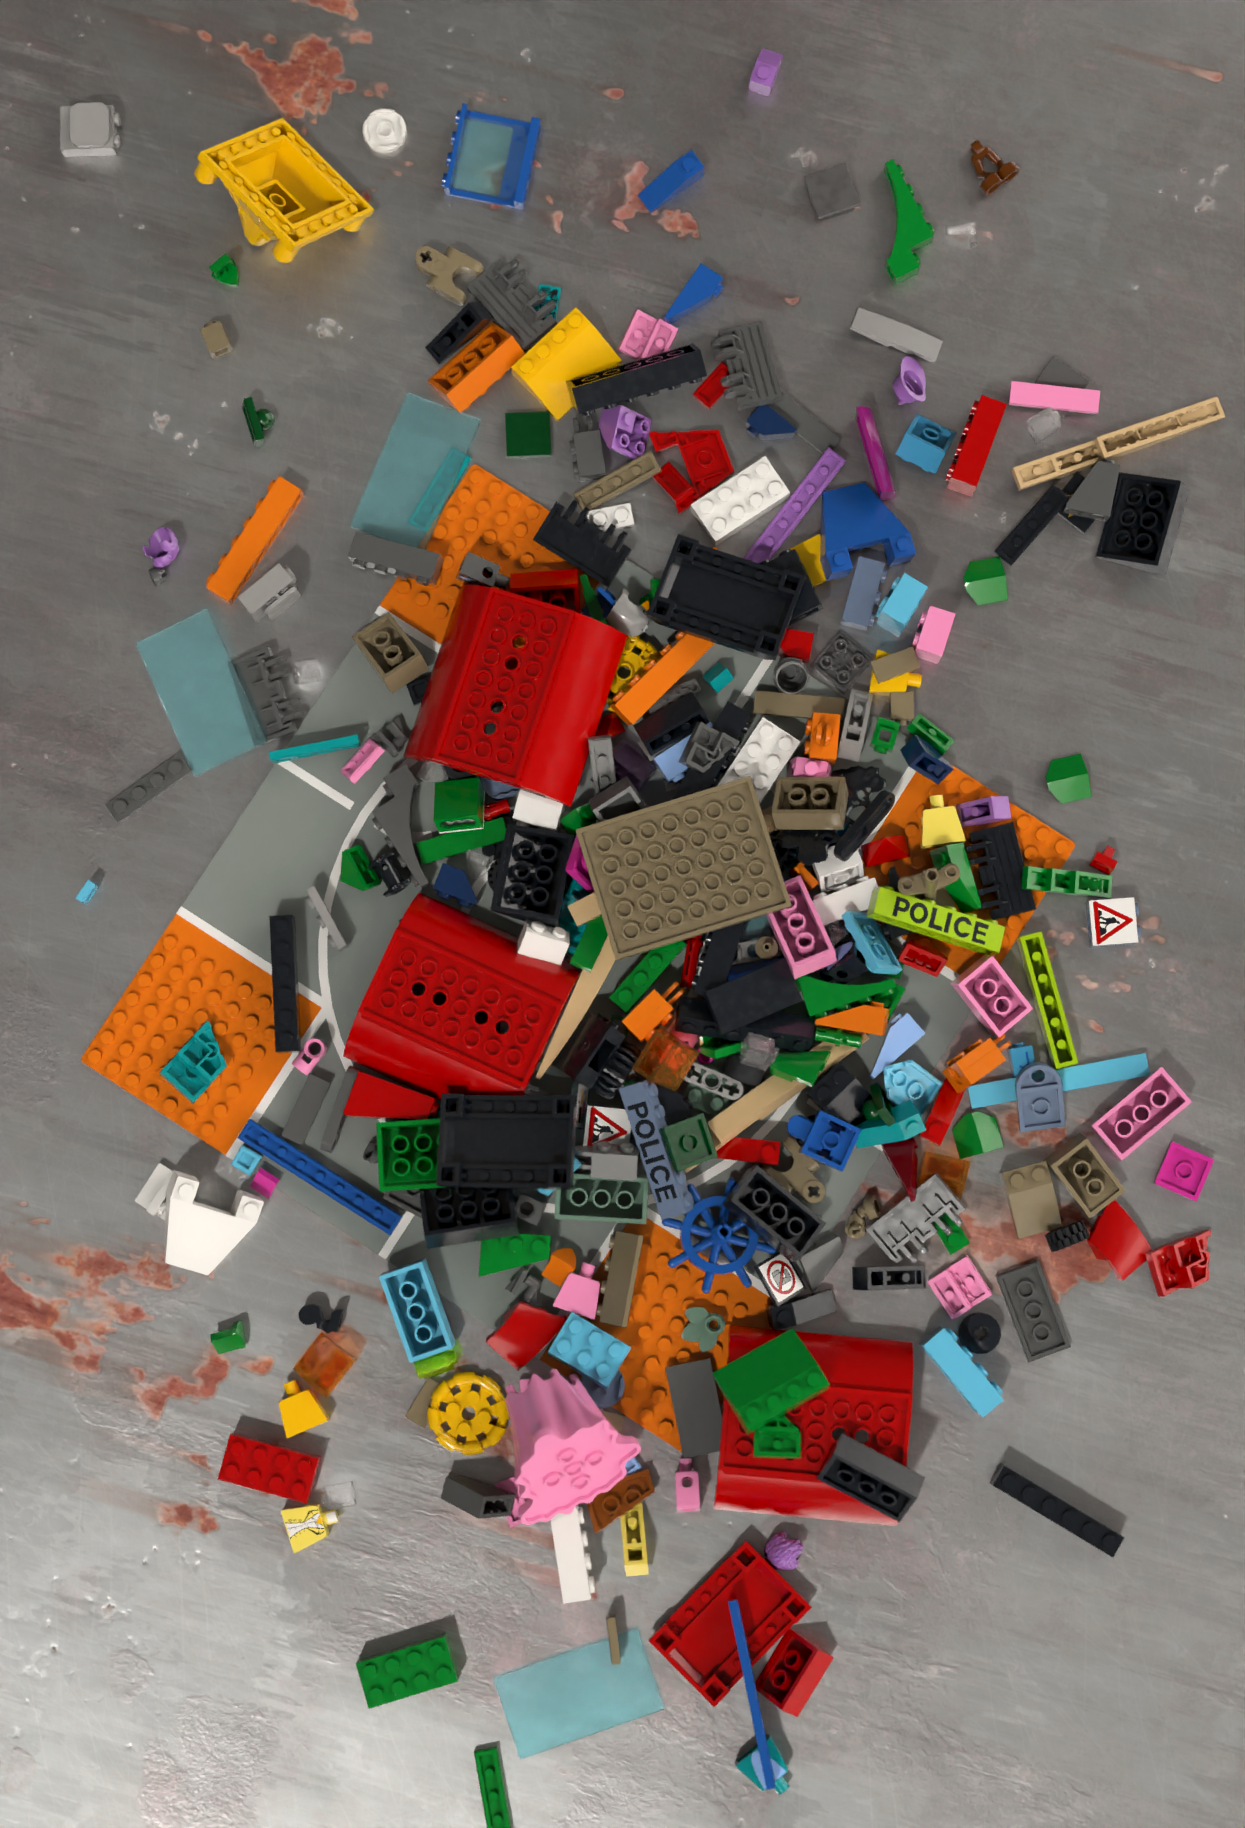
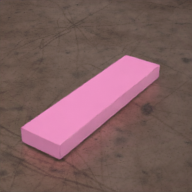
M1011 381L1008 405L1098 414L1100 391Z

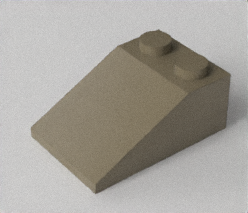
M389 612L352 636L391 694L429 670L422 654Z
M1078 1133L1044 1160L1088 1218H1092L1126 1191L1089 1140L1081 1133Z
M1046 1161L999 1173L1018 1239L1062 1227L1053 1182Z

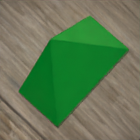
M361 845L342 852L340 881L361 891H366L379 886L381 882L374 869H368L370 862Z

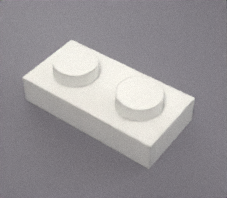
M630 503L591 510L587 516L588 522L602 530V533L606 532L611 524L616 526L615 530L634 526Z

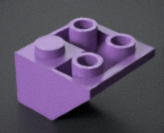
M617 405L611 409H604L603 407L598 428L609 449L635 460L645 453L652 420L622 405Z

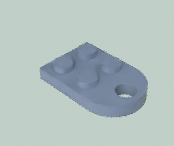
M1035 1062L1025 1066L1018 1073L1015 1080L1020 1132L1066 1126L1062 1082L1057 1071L1049 1064ZM1035 1070L1043 1071V1076L1040 1079H1032L1031 1076Z

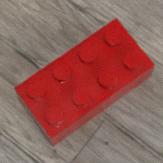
M981 395L979 401H974L968 419L972 421H967L960 438L964 440V443L959 442L953 460L957 462L951 463L945 479L949 481L948 489L970 497L973 496L1007 406L1006 403Z
M233 1432L229 1436L218 1480L307 1504L311 1497L322 1456Z

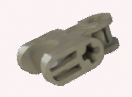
M423 246L415 254L418 270L430 277L426 284L427 287L459 306L464 305L466 296L462 290L454 285V278L460 273H469L477 277L484 271V267L480 262L453 247H448L445 254H442L432 247ZM428 257H430L431 262L426 261L425 263H423V259L426 260Z
M787 1137L784 1140V1146L792 1155V1167L786 1172L776 1171L770 1165L764 1163L760 1164L759 1167L792 1195L797 1192L808 1203H818L825 1195L824 1186L813 1175L820 1166L814 1159L799 1153L801 1146L792 1138ZM809 1186L811 1188L818 1187L817 1193L819 1196L817 1198L815 1196L811 1198L808 1196L810 1192L808 1190Z

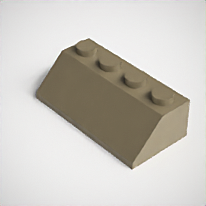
M616 1231V1235L611 1234L609 1248H612L613 1251L611 1258L607 1257L604 1271H609L607 1280H602L600 1293L604 1294L603 1303L598 1302L596 1316L600 1317L599 1322L627 1327L643 1235Z

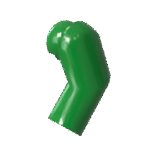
M660 579L650 580V592L640 598L639 604L649 600L651 605Z

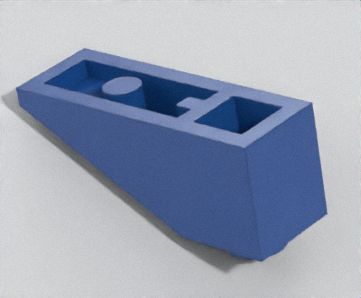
M690 150L673 162L640 192L638 197L651 214L704 176L705 167L694 152Z
M700 263L664 316V321L672 324L711 302L714 296L717 298L724 288L722 285L723 277Z

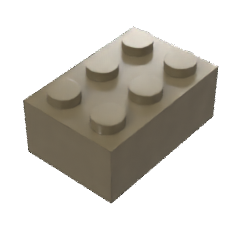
M777 777L772 807V817L776 830H843L849 794L845 777Z

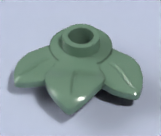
M703 1307L687 1309L684 1313L690 1323L684 1328L681 1337L689 1342H699L702 1352L712 1349L717 1343V1336L725 1328L723 1317L717 1313L709 1314ZM716 1320L718 1322L717 1328H710L709 1322Z

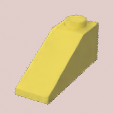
M641 1502L620 1517L626 1577L649 1574L643 1506Z

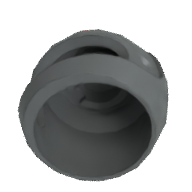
M784 658L774 668L773 679L775 686L783 693H799L809 682V671L806 665L798 658Z

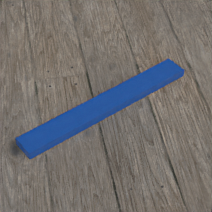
M252 1119L248 1120L239 1134L238 1139L388 1235H392L403 1218L402 1215Z
M737 1599L728 1600L766 1789H773L776 1787L739 1603Z

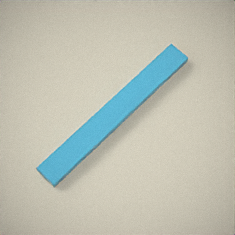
M1146 1053L1056 1070L1061 1078L1063 1092L1150 1075ZM1043 1072L1032 1074V1079H1040L1043 1076ZM1016 1077L969 1086L967 1090L971 1109L1016 1101Z

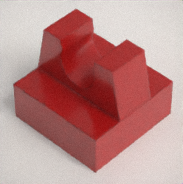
M1107 845L1102 853L1097 851L1092 857L1089 866L1110 875L1118 862L1112 859L1116 849Z

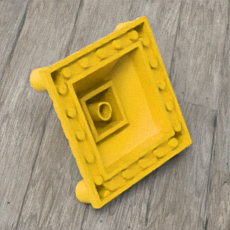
M283 118L203 150L197 157L199 163L194 171L197 180L202 184H213L216 178L219 177L238 206L240 222L248 241L253 245L263 246L272 240H276L277 242L272 252L275 258L282 263L292 262L301 247L341 228L349 232L357 231L365 218L371 216L374 211Z

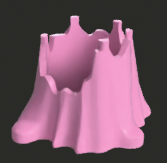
M553 1369L549 1372L551 1378L545 1381L536 1374H533L528 1387L522 1393H518L513 1385H508L505 1389L508 1394L505 1403L511 1421V1434L515 1455L514 1480L517 1484H520V1497L528 1498L518 1510V1516L525 1525H532L539 1521L547 1522L557 1514L572 1513L575 1506L580 1503H591L596 1495L608 1492L626 1476V1462L638 1455L641 1450L635 1437L621 1435L610 1424L588 1394L577 1374L569 1376L572 1382L570 1384L564 1377L560 1376L557 1369Z

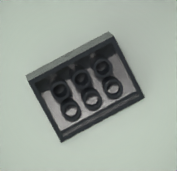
M1119 472L1111 514L1104 524L1096 557L1143 571L1166 574L1189 494L1187 486L1179 480Z
M507 824L490 910L525 922L527 919L530 921H540L550 927H559L569 873L565 869L575 841L574 835Z
M450 1187L419 1189L424 1237L428 1249L519 1235L513 1189Z

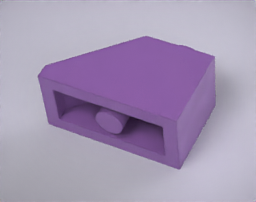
M762 48L749 81L750 91L770 97L783 58L782 54Z
M990 796L956 805L961 827L1011 819L1008 796Z

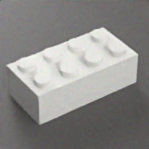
M764 456L692 503L690 511L716 547L788 500L790 491L766 456Z
M762 717L717 786L751 776L759 805H761L801 741Z
M578 1505L575 1506L572 1513H560L551 1519L563 1604L590 1600L592 1593H595L594 1577L589 1576L588 1570L592 1567L590 1553H585V1546H588L587 1531L582 1530L581 1523H584L585 1520L583 1507H578Z

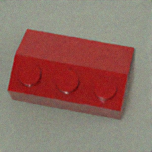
M577 569L510 574L511 593L580 613Z
M790 1628L781 1639L755 1682L756 1690L782 1711L798 1718L834 1657Z

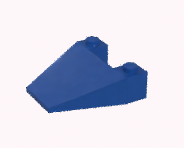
M865 482L822 493L820 562L826 581L847 577L852 571L853 566L848 551L882 544L889 566L910 562L915 556L916 551L910 532Z

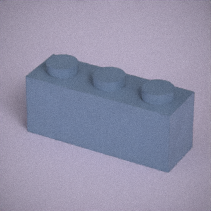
M859 556L841 620L842 625L864 631L867 630L868 625L873 626L876 613L872 612L874 604H879L882 593L878 591L880 583L885 582L888 571L884 570V562Z

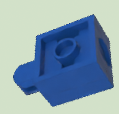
M817 1110L813 1121L802 1115H794L787 1122L789 1134L803 1140L799 1153L840 1172H843L862 1129L821 1110Z

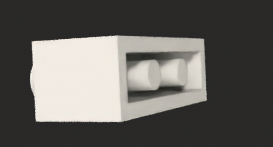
M868 876L855 880L856 884L848 887L847 884L834 888L835 892L827 895L826 892L813 896L814 900L812 902L823 926L825 927L844 920L841 915L847 911H868L872 891L878 888L875 877L869 879Z

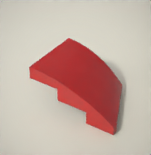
M1116 1200L1108 1204L1102 1215L1098 1216L1095 1227L1091 1230L1090 1237L1087 1239L1096 1259L1108 1261L1118 1280L1126 1279L1147 1260L1145 1253L1152 1250L1137 1225Z
M1210 1230L1185 1236L1145 1253L1158 1297H1165L1180 1288L1193 1289L1209 1280L1208 1263L1210 1261V1252H1207L1208 1237H1211Z
M519 1301L503 1315V1324L486 1337V1343L519 1371L556 1335L565 1324L567 1317L562 1314L561 1316L548 1313L546 1309L533 1307L528 1303Z

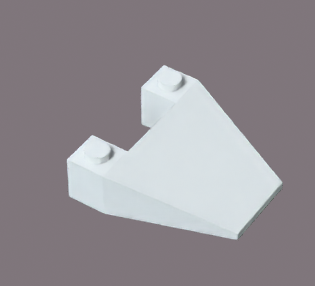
M173 1170L166 1190L165 1263L209 1275L257 1223L264 1201L259 1195L238 1189L230 1212L195 1202L193 1200L200 1184L195 1176Z

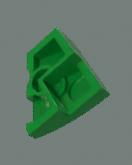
M825 1050L779 1053L770 1066L771 1074L790 1082L795 1080L813 1087L820 1071H823L831 1052Z

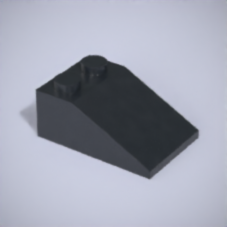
M841 1062L835 1065L806 1093L821 1111L853 1126L867 1121L862 1114V1107L867 1100L873 1099L870 1093Z

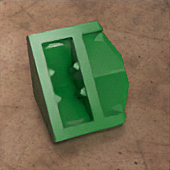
M1000 556L971 561L963 579L966 592L973 598L975 603L980 606L1008 601L1006 575Z
M1081 753L1051 760L1046 774V781L1049 791L1061 804L1092 797L1089 775Z
M979 1111L966 1114L952 1128L959 1159L1004 1148L996 1118Z

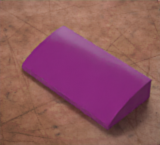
M865 406L856 407V422L878 498L881 501L896 498L897 494L873 412Z

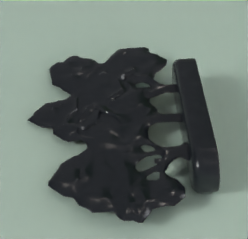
M858 765L831 772L830 777H845L849 793L844 826L847 824H851V826L841 838L837 830H781L776 836L779 846L781 848H794L797 846L799 848L798 860L811 866L813 863L826 861L828 858V846L836 843L834 856L841 861H847L888 814L895 802V795L887 790L881 791L887 784L886 779L879 776L878 767L870 766L865 769ZM867 787L871 788L870 792H867ZM860 790H862L865 794V796L862 798L865 801H862L858 798L857 793ZM881 791L871 802V793ZM858 801L859 804L855 805L853 802ZM857 806L866 807L855 821L849 818V812ZM827 836V837L832 838V839L829 840V841H826V840H824V837Z

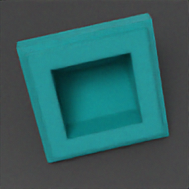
M720 662L702 676L716 693H719L734 679L729 670Z

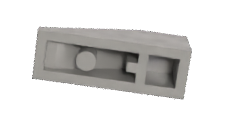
M851 689L837 751L838 758L859 761L873 698L872 693Z

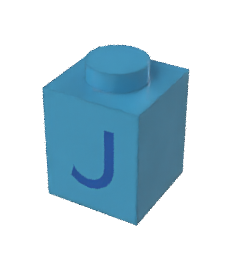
M1026 1042L1012 1044L1013 1048L1007 1050L1012 1077L1017 1076L1025 1066L1035 1063L1032 1045L1026 1046Z

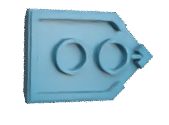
M913 1060L883 1067L886 1098L896 1105L911 1100L920 1116H922L943 1082Z

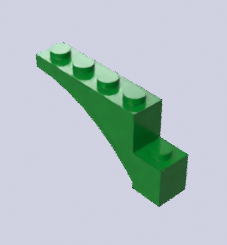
M894 159L885 163L884 172L894 197L896 235L893 251L890 258L886 259L884 267L893 284L896 285L918 274L921 262L918 255L912 252L932 243L934 229L930 222L926 223L921 204H916L913 198L914 191L909 183L906 184L904 181V172L899 164L896 165Z
M807 975L794 979L799 992H802L809 1016H815L816 1019L829 1016L828 1011L837 1009L838 1012L850 1009V1004L857 1001L859 1005L872 1001L871 997L880 994L881 998L894 994L893 989L897 988L894 978L864 985L829 983Z

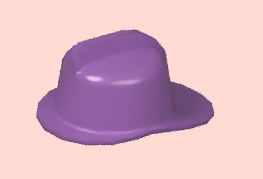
M910 356L904 357L900 364V374L893 381V390L896 393L897 403L903 405L915 401L923 402L926 399V379L923 368L914 358Z

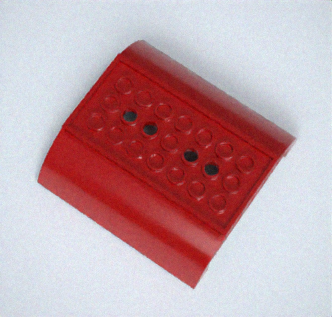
M479 585L461 586L403 756L425 762V760L531 791L571 807L589 754L588 737L595 736L628 636L607 624L570 609L494 587ZM523 637L525 639L524 646L522 648H515V639ZM510 659H517V667L513 670H508L506 667L507 662ZM495 702L503 703V709L499 713L492 711V706ZM494 723L496 725L495 732L491 735L486 734V725Z
M419 892L396 928L357 1011L358 1013L345 1045L343 1057L441 1101V1093L523 1096L570 992L575 987L583 969L570 964V960L565 958L562 964L558 965L518 954L519 937ZM416 983H422L425 986V992L421 996L413 994L412 988ZM442 992L446 995V1002L443 1005H436L434 1003L433 997L436 993ZM480 1011L486 1012L488 1015L487 1022L482 1025L477 1024L475 1021V1015ZM500 1021H505L509 1025V1030L505 1034H499L496 1031V1025Z
M730 1325L727 1365L788 1330L775 1331L767 1328ZM795 1331L830 1384L828 1390L783 1414L791 1423H795L799 1427V1432L801 1433V1458L753 1457L755 1431L748 1435L745 1433L724 1396L713 1509L897 1526L898 1521L816 1478L829 1452L837 1441L832 1437V1432L835 1428H843L845 1435L853 1438L855 1441H857L855 1438L856 1433L859 1430H866L869 1434L867 1441L859 1443L907 1467L913 1399V1342Z

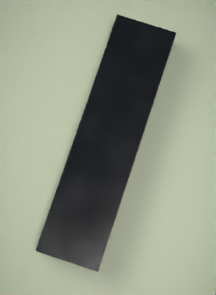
M1053 484L994 552L1008 565L1012 566L1065 506L1070 497Z

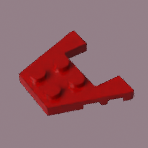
M719 430L649 433L655 453L675 446L679 448L695 490L692 495L679 505L674 502L678 515L685 512L691 507L692 503L708 494L734 473Z

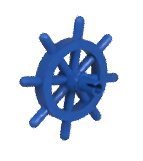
M733 1178L728 1179L724 1196H713L706 1199L701 1198L693 1184H688V1191L692 1194L695 1203L694 1209L687 1212L683 1221L672 1218L662 1220L664 1226L680 1230V1243L683 1250L682 1253L668 1261V1266L674 1268L689 1260L696 1268L705 1272L702 1284L703 1293L710 1292L714 1275H725L736 1272L746 1288L750 1287L752 1281L743 1266L749 1262L755 1250L769 1254L776 1252V1249L770 1244L758 1241V1234L740 1219L726 1225L729 1210L722 1203L736 1185V1180ZM721 1207L717 1223L708 1208ZM699 1213H701L709 1228L692 1224ZM746 1225L748 1238L731 1234ZM690 1233L707 1238L692 1245ZM729 1243L746 1247L739 1258H737ZM712 1245L707 1262L698 1253ZM720 1249L723 1250L730 1262L729 1264H717Z

